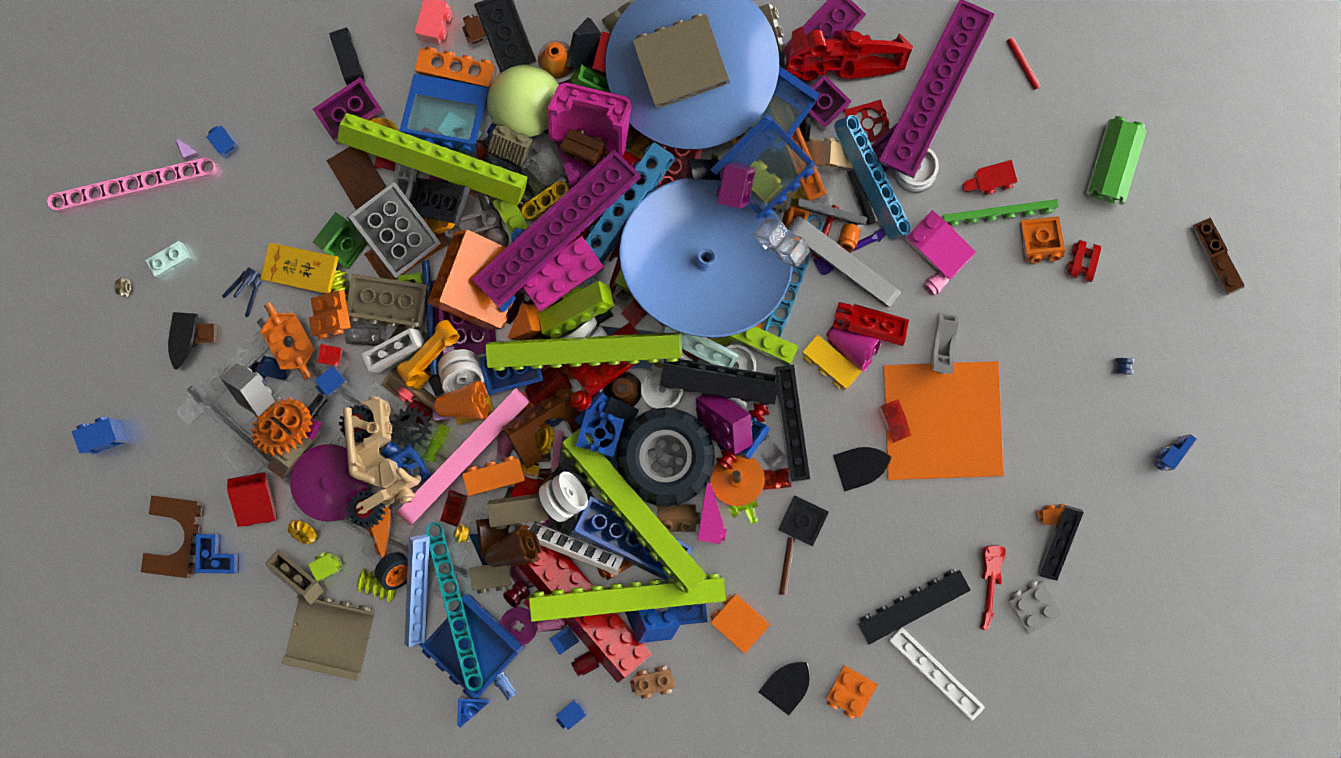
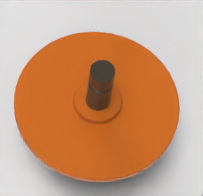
M735 455L738 461L737 463H731L733 466L732 470H723L716 463L711 475V486L716 497L723 503L731 506H744L753 502L761 494L765 477L762 467L754 458L746 459Z

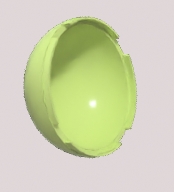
M517 65L508 68L495 78L489 88L487 95L489 116L496 125L507 126L518 134L523 133L528 137L542 134L544 130L548 129V107L559 84L550 73L537 66Z

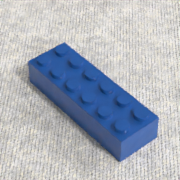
M592 496L587 497V507L578 513L570 534L603 550L624 557L623 560L665 581L672 577V575L669 577L663 571L662 567L664 566L660 561L656 562L651 557V551L648 547H643L638 542L636 533L634 531L630 532L626 528L624 519L614 514L612 506ZM676 539L690 555L693 547Z

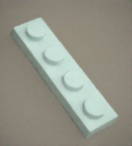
M666 326V328H665V330L663 331V333L678 332V331L673 330V329H671V328H669V327ZM681 333L682 349L713 365L732 368L739 354L706 337Z

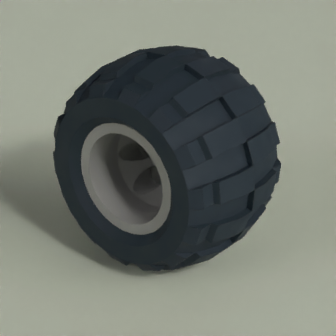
M669 407L651 409L633 419L626 426L624 437L620 436L616 455L619 474L637 495L647 503L658 506H673L687 502L698 495L711 478L715 462V450L712 439L705 426L688 412ZM661 439L665 440L667 443L666 446L663 448L659 447L658 442ZM674 443L680 445L678 451L672 450L671 447ZM650 449H654L656 451L655 457H650L648 455V451ZM663 452H666L668 455L674 454L667 463L664 460L657 459L663 456ZM682 457L683 464L677 465L675 459ZM653 463L660 465L658 471L652 470L651 466ZM670 466L673 468L671 475L665 473L666 467Z

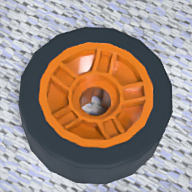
M393 552L384 556L378 562L374 571L375 577L385 589L396 590L407 583L408 559L403 553Z

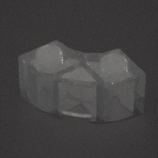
M766 218L753 234L767 251L771 249L779 255V260L793 267H798L810 252L806 240L790 232L777 219Z

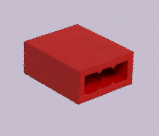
M266 472L227 479V493L237 527L268 523L276 520V507Z

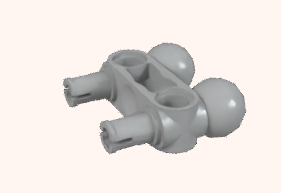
M480 193L478 197L482 211L462 217L460 225L455 224L454 227L458 228L459 231L469 230L480 236L485 235V238L505 247L508 243V234L503 229L499 212L493 207L490 196ZM489 217L496 218L495 223L492 225L487 224L486 220ZM447 230L444 233L447 243L450 244L453 235H450V230Z

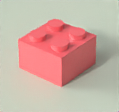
M423 0L415 29L418 40L441 45L442 40L445 41L447 35L446 23L450 22L452 17V11H450L451 8L447 1Z

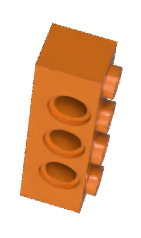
M432 47L420 48L415 67L417 74L490 88L496 69L491 61L481 59V62L467 55L457 57L455 53L450 51L440 53L436 52L437 49ZM435 59L442 60L440 67L432 66ZM454 63L461 65L460 70L457 72L451 70V66ZM473 67L479 69V73L476 76L469 74L470 69Z

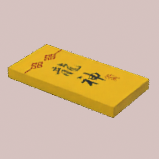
M269 242L260 280L327 294L331 292L339 257Z

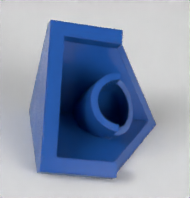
M464 696L458 698V727H462L491 701L488 698L472 697L470 699Z

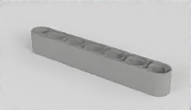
M797 215L786 232L886 307L890 308L901 293L896 287L802 217Z

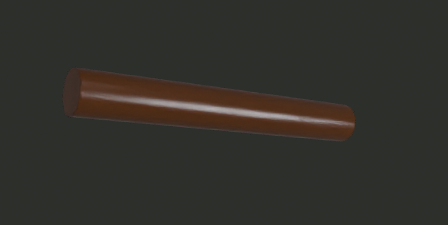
M788 537L779 590L780 595H787L795 538Z

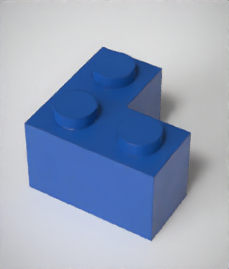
M196 534L195 573H238V554H219V534Z
M655 609L625 612L638 643L671 640L680 627L673 610L656 612Z

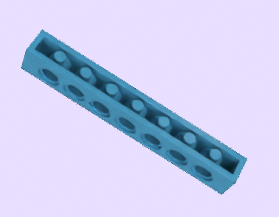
M655 142L645 149L644 157L641 161L636 162L633 167L641 177H645V182L642 185H638L636 182L600 215V220L588 232L589 235L585 241L601 264H603L620 240L624 226L634 208L648 194L654 191L676 159L670 152ZM656 161V166L653 169H648L649 163ZM629 193H634V198L630 201H627V195ZM622 208V209H623L622 215L619 216V217H616V216H615L616 211H617L618 209ZM612 224L611 231L604 232L605 226ZM601 240V245L598 248H593L594 242ZM591 277L584 283L588 285L593 277Z

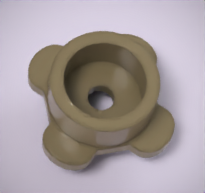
M120 277L116 280L114 286L116 294L124 295L125 297L129 296L131 291L129 278L124 279V277Z

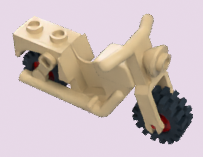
M370 397L367 401H361V404L369 407L371 411L358 405H354V408L351 406L343 408V416H340L342 422H339V426H342L340 431L343 432L346 438L350 476L383 489L376 494L366 491L358 492L356 497H351L353 501L348 502V505H350V508H347V511L350 512L348 517L351 518L353 523L364 528L374 527L373 525H378V520H383L381 515H385L383 509L394 503L395 500H400V503L412 502L416 495L410 488L418 485L421 481L419 475L415 477L410 476L403 468H398L395 461L386 459L379 453L381 447L391 442L392 426L389 422L390 406L387 401L380 399V397Z

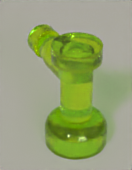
M756 499L744 506L728 505L733 518L738 517L740 511L747 510L751 524L759 521L754 509L758 507Z

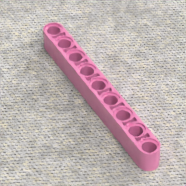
M200 158L53 193L48 197L47 204L56 212H66L209 178L216 174L217 165L209 158ZM206 163H211L210 171L204 172L203 166ZM188 167H192V174L190 176H185V169ZM173 172L174 178L167 181L166 174ZM155 176V183L148 185V178ZM136 181L137 186L135 189L130 190L129 183ZM113 185L118 186V191L115 194L110 193V188ZM98 189L99 196L93 199L91 194L94 190ZM80 194V196H81L80 201L77 202V203H74V202H73V197H74V195ZM61 198L62 204L60 207H55V200Z
M515 388L415 493L416 498L412 499L410 503H405L397 511V514L411 526L503 430L502 427L513 420L530 401Z

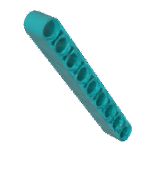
M432 522L426 526L425 533L430 537L429 549L464 682L469 690L477 691L482 686L483 677L442 525L438 522ZM432 525L439 527L440 533L438 536L430 535L429 528ZM435 545H443L445 552L442 555H437L434 552ZM446 563L449 565L450 570L447 574L439 571L440 564ZM446 582L454 584L455 589L453 592L448 593L444 590ZM451 601L459 603L460 608L458 611H451L449 609ZM456 620L464 622L465 627L462 630L455 629L454 622ZM465 638L469 641L470 646L467 649H462L459 646L461 639ZM465 658H472L475 665L471 668L464 665ZM472 676L479 678V685L471 686L469 678Z

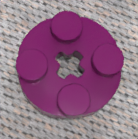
M523 607L511 608L504 613L500 620V624L522 645L529 643L536 636L538 624L537 621L531 622L529 609ZM516 621L524 624L521 632L513 628V625H516Z

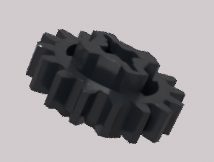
M408 406L406 412L399 409L400 415L394 414L393 416L396 420L390 421L394 425L392 432H395L392 438L399 439L398 445L404 442V447L411 444V447L415 448L416 443L422 446V440H429L426 434L432 433L428 430V427H431L432 424L427 423L430 417L423 416L424 410L418 413L417 407H414L413 411H411ZM410 415L408 420L400 421L404 416ZM418 417L422 420L424 427L419 426L417 422ZM413 422V426L419 430H411V433H409V429L403 425H410ZM398 428L404 431V438L400 435ZM417 433L421 434L419 438L412 440L414 435Z

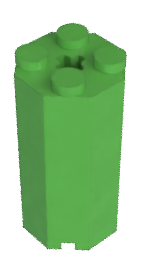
M1115 116V119L1108 120L1086 194L1090 195L1093 193V198L1108 203H1114L1115 200H1119L1120 205L1125 204L1147 132L1144 128V123L1134 121V123L1127 122L1126 118L1121 116Z

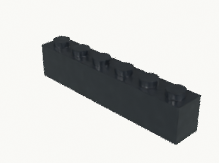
M664 359L660 386L668 389L678 388L686 392L696 391L702 392L705 395H720L728 399L738 398L745 402L756 401L763 405H775L779 385V375L678 359V361L667 362Z
M794 364L774 367V375H779L777 396L790 482L809 480L810 473Z
M954 568L944 573L945 577L939 580L936 577L927 582L928 586L922 589L919 586L911 590V595L906 598L902 595L894 599V604L887 607L885 604L877 608L876 614L870 616L868 613L859 618L860 622L857 623V626L866 643L870 645L971 591L960 570L955 571Z

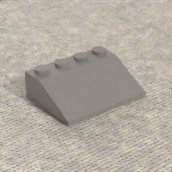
M395 182L388 185L346 217L392 278H397L441 244Z

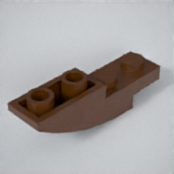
M1211 217L1193 225L1210 269L1216 280L1220 282L1226 295L1243 289L1245 285L1227 253L1228 249Z

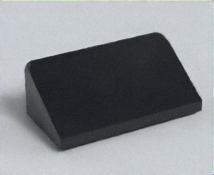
M688 158L686 178L722 180L720 179V174L715 175L711 171L719 160Z

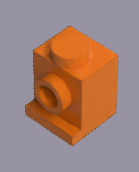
M1058 504L1059 508H1056V505L1044 506L1045 510L1037 511L1038 522H1041V525L1057 524L1065 504Z

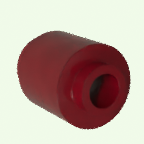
M590 651L575 658V661L571 663L577 676H584L600 667L598 664L600 662Z

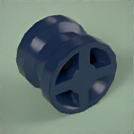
M1115 358L1116 369H1114V374H1134L1132 369L1134 359Z

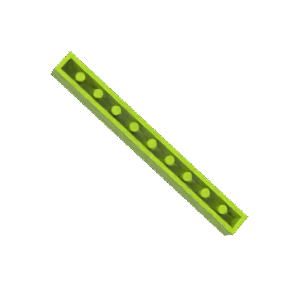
M346 113L339 125L337 142L458 185L467 186L472 190L515 205L520 203L524 195L527 176Z
M620 269L614 286L630 292ZM756 326L739 334L726 336L786 365L792 363L799 347Z
M681 332L498 341L486 344L487 368H493L494 371L505 370V367H512L513 370L524 369V366L538 369L543 368V365H551V368L562 367V364H570V367L581 366V363H589V366L601 365V362L616 365L620 364V361L635 364L639 363V360H647V363L659 362V359L674 362L678 361V358H681L683 355Z
M579 428L562 442V453L566 458H571L575 462L574 466L579 473L583 472L588 477L586 480L592 488L596 487L600 491L599 496L605 503L609 502L612 505L614 514L624 519L626 528L630 532L634 531L636 533L638 542L643 547H648L651 551V557L656 562L660 561L664 566L662 567L663 571L669 577L672 575L676 580V586L682 592L685 591L688 594L705 580L707 575L604 455L576 447L581 430ZM585 434L587 441L593 445L594 443Z
M709 573L705 580L688 594L685 591L682 592L676 586V580L673 577L668 578V581L661 582V579H652L646 584H641V581H633L627 586H622V583L610 584L608 588H603L602 585H594L588 590H583V587L571 588L569 592H564L563 589L552 590L550 594H544V591L532 592V595L528 596L530 619L533 622L726 601L724 578L719 576L718 573Z

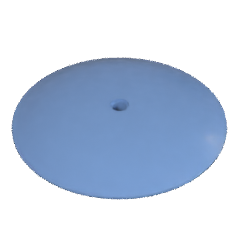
M634 0L615 24L606 53V76L610 93L625 96L631 100L629 123L653 141L681 149H703L721 145L749 129L760 118L770 103L779 73V52L774 32L765 15L752 0ZM696 14H707L730 84L657 109L654 105L633 40L640 34L647 33L649 35L654 33V30L657 28L671 27L676 21L684 20L685 22L691 20V17Z
M686 178L657 188L634 208L621 236V270L628 289L635 300L658 322L673 330L692 336L726 337L739 334L757 326L768 318L780 305L792 277L793 253L791 242L778 215L773 212L767 219L763 217L758 220L756 218L758 214L749 205L739 209L718 204L716 193L718 187H721L722 180ZM751 192V197L762 209L768 206L763 199ZM702 258L708 259L709 262H704Z

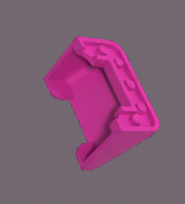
M571 83L560 84L548 107L549 140L562 142L570 128L575 131L576 129H581L589 137L597 136L604 141H608L606 145L607 152L611 153L615 150L623 157L631 114V100L625 96Z

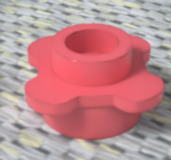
M401 386L399 390L395 389L398 392L397 397L405 403L407 401L413 402L411 398L414 394L405 387Z

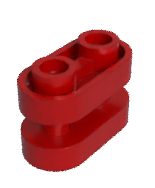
M1078 240L1077 243L1074 242L1071 254H1074L1073 260L1068 262L1066 272H1069V277L1076 279L1079 273L1084 274V281L1092 282L1102 246L1093 244L1090 249L1086 248V241ZM1084 255L1089 256L1087 267L1081 266Z

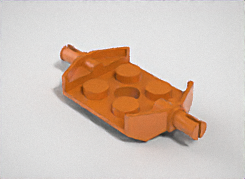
M271 302L267 303L264 307L269 314V319L260 333L277 360L279 368L282 370L298 369L304 380L311 378L312 376L307 369V363L313 357L315 349L296 314L278 313ZM288 336L294 339V344L291 347L284 345V339Z

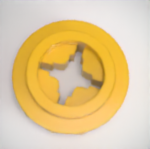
M543 424L535 435V444L541 455L548 454L554 442V428L548 424Z
M293 520L287 526V532L291 534V537L302 544L307 543L310 545L317 538L314 529L306 522Z

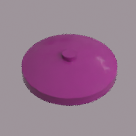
M323 444L309 449L296 462L291 473L290 489L295 503L306 515L319 521L332 522L348 517V514H350L347 511V508H350L348 502L353 501L351 497H356V493L367 492L368 483L350 476L347 448L335 444Z

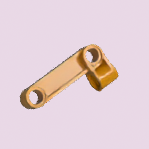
M448 320L437 324L434 335L409 361H404L397 367V373L407 386L420 390L433 376L426 368L446 346L453 345L460 337Z

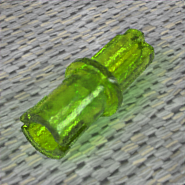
M444 424L438 426L433 438L429 440L430 444L423 458L434 462L440 448L444 447L442 444L450 430L449 427Z

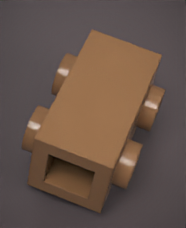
M657 505V518L669 532H696V524H700V512H696V505Z
M666 666L657 667L655 672L648 673V670L636 672L637 675L633 676L634 681H630L632 693L636 692V695L641 696L642 699L653 697L652 693L660 692V695L672 693L671 689L675 688L671 668L667 669Z

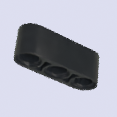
M348 27L330 32V39L346 85L360 77L362 80L365 79Z

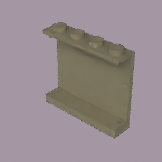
M696 14L691 17V20L685 22L684 20L676 21L671 27L657 28L654 30V33L649 35L643 33L633 40L654 105L657 109L730 84L707 14Z
M297 595L298 603L286 655L283 656L281 664L356 681L359 680L375 612L370 611L371 607L359 605V608L352 607L350 602L340 601V604L334 603L332 598L323 596L321 600L316 599L310 605Z

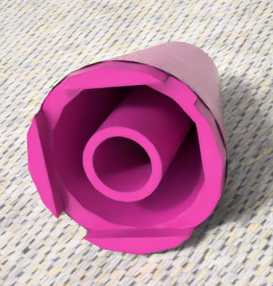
M832 326L826 335L828 342L863 372L872 363L873 360L871 359L874 354L877 355L882 340L851 332L848 329L839 330Z

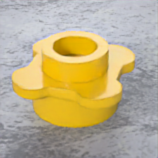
M462 524L456 527L453 534L455 542L458 544L460 542L465 543L469 528Z

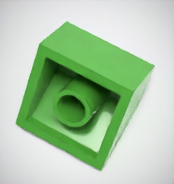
M336 212L313 241L315 245L328 255L339 257L338 262L347 269H349L367 245L353 225Z

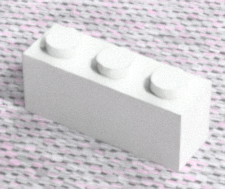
M409 328L362 353L368 371L380 373L416 354L425 342L420 330Z

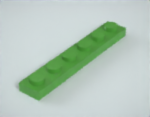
M1058 199L944 214L942 219L950 226H957L959 222L966 221L967 224L978 223V219H985L986 222L995 221L1000 216L1010 219L1015 218L1016 214L1022 213L1023 216L1035 215L1036 211H1042V214L1054 212V209L1059 206Z

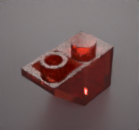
M899 399L879 407L893 443L911 436Z

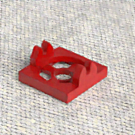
M881 99L844 110L846 117L849 115L856 116L861 111L863 118L860 124L863 130L867 131V138L870 143L877 141L890 130L887 112L883 107ZM867 109L876 111L881 117L873 118L869 116ZM866 118L873 121V126L870 129H866L862 125L863 120ZM882 123L881 130L877 135H874L873 128L875 124Z

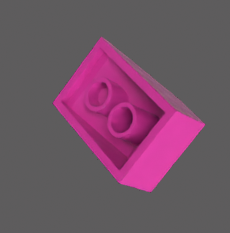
M933 210L906 237L908 244L949 280L976 254V251Z
M707 483L697 540L721 544V540L725 541L727 529H723L724 524L711 483Z

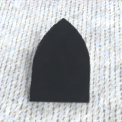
M173 312L168 338V352L171 364L175 370L183 364L191 347L196 346L194 340L198 314Z
M610 397L603 413L624 419L620 436L624 437L626 426L635 419L639 409ZM606 421L605 428L607 432L614 434L613 426L609 421ZM597 428L595 430L596 438L602 439L605 437L604 429ZM605 439L601 441L599 447L608 446L612 440Z
M858 447L833 455L844 492L865 486L877 480L885 472L892 458L884 451L872 447Z
M794 662L779 668L771 675L758 693L789 716L808 690L810 683L808 662Z

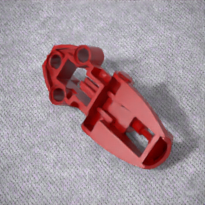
M801 26L792 31L791 44L784 48L787 61L786 70L797 77L803 78L805 81L815 80L819 75H825L826 71H835L839 77L845 79L885 75L905 70L913 45L900 33H898L897 38L894 40L886 41L871 40L869 35L863 36L858 31L845 30L835 31L833 39H825L823 32L820 30H813L805 35ZM892 53L895 60L870 56L869 54Z

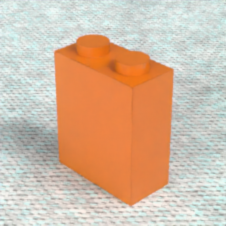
M736 593L733 596L729 594L726 601H723L725 606L721 610L717 608L710 616L712 619L710 623L742 652L746 653L770 624Z

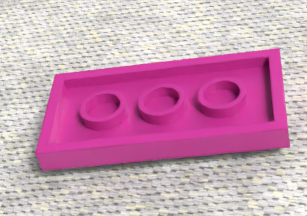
M583 236L566 246L531 278L523 288L541 312L602 271L604 266Z

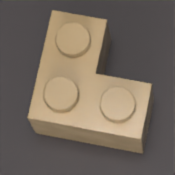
M824 138V141L809 139V142H806L816 168L854 169L841 142L836 141L835 138Z

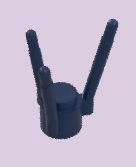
M249 267L246 271L242 272L240 277L222 295L225 298L242 281L233 295L236 298L245 285L252 287L254 284L245 317L249 316L257 289L262 282L259 280L261 275Z

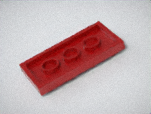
M628 322L611 336L639 334V332ZM620 361V364L616 365L601 362V365L589 366V363H581V366H569L568 369L588 395L592 397L635 364H628L627 361Z

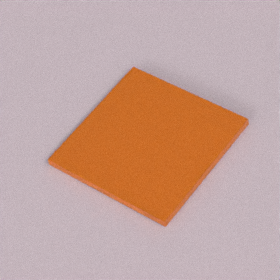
M999 361L953 363L952 374H939L931 370V363L883 365L887 454L892 457L887 467L888 480L1004 476Z

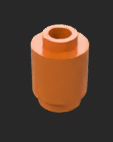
M853 223L843 225L838 244L846 251L852 252L857 247L861 232L860 228Z

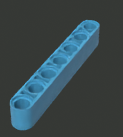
M854 115L837 120L834 124L835 132L886 235L890 239H896L909 234L911 230L910 223L859 120Z
M818 215L809 216L807 221H818L819 227L817 229L821 231L823 226L821 217ZM800 242L793 257L792 273H796L799 276V281L795 283L790 281L787 291L791 292L792 299L788 301L783 299L775 309H783L785 317L777 318L774 311L770 315L765 331L768 332L770 327H777L779 330L778 337L781 336L813 253ZM802 255L805 257L806 262L799 265L796 263L795 257Z

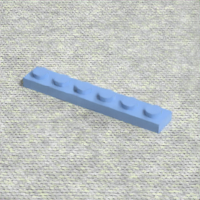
M426 534L409 538L404 645L407 647L425 643L430 539Z

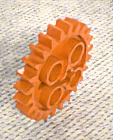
M281 398L280 403H277L275 400L274 405L268 407L259 417L256 416L258 421L252 423L255 426L251 429L253 432L251 435L254 440L253 443L261 452L264 451L266 455L271 453L272 456H275L276 453L282 456L283 451L289 453L291 447L296 450V444L302 445L301 439L308 438L305 433L311 432L308 427L312 425L310 411L302 402L299 403L297 399L292 401L291 398H288L285 401ZM272 419L278 421L283 428L287 429L291 433V435H288L279 425H276V423Z

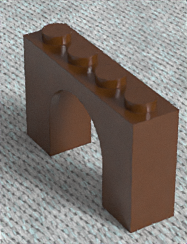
M568 386L558 390L554 395L542 400L538 405L525 411L522 415L509 421L502 427L518 458L527 469L543 459L535 444L534 437L537 428L544 421L554 417L562 418L572 434L581 428L574 421L581 412L570 405L571 396L574 393Z
M151 495L149 515L170 517L178 521L184 530V542L181 548L171 555L143 553L142 573L190 578V575H193L195 563H192L193 555L196 553L195 539L196 534L200 533L198 517L202 516L203 511L200 501Z

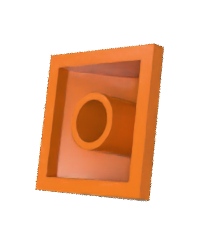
M521 304L508 335L509 339L533 340L536 335L540 337L546 336L542 334L538 316L540 311L535 304Z

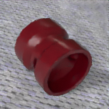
M520 581L514 583L511 590L508 589L503 593L506 602L514 608L521 604L522 599H526L530 595L528 588Z

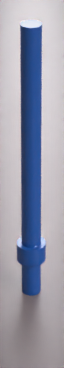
M429 260L421 261L423 284L428 285L425 311L429 340L435 333L433 306L427 304L432 291ZM439 355L430 363L431 375H438L437 360H439Z

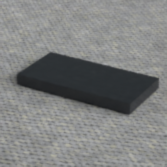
M483 0L474 4L500 73L513 66L530 65L537 62L513 0Z
M416 177L409 201L422 218L460 225L470 188L463 185Z

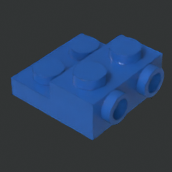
M1191 434L1183 435L1182 437L1179 436L1173 445L1161 447L1155 455L1157 459L1154 461V466L1161 471L1175 470L1197 438Z

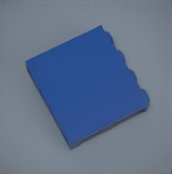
M465 594L462 597L483 677L481 688L477 691H471L465 685L448 617L426 642L420 643L419 646L423 648L421 652L429 659L432 657L436 661V667L442 672L446 671L450 675L449 679L455 685L460 684L464 688L462 690L463 693L471 699L472 697L479 698L525 646L470 594ZM458 605V607L454 611H458L460 605ZM456 620L454 627L456 630H462L465 624L462 620ZM464 638L459 641V646L462 649H467L470 643ZM472 658L464 659L466 667L471 668L475 665ZM475 676L469 678L471 686L479 685V678Z

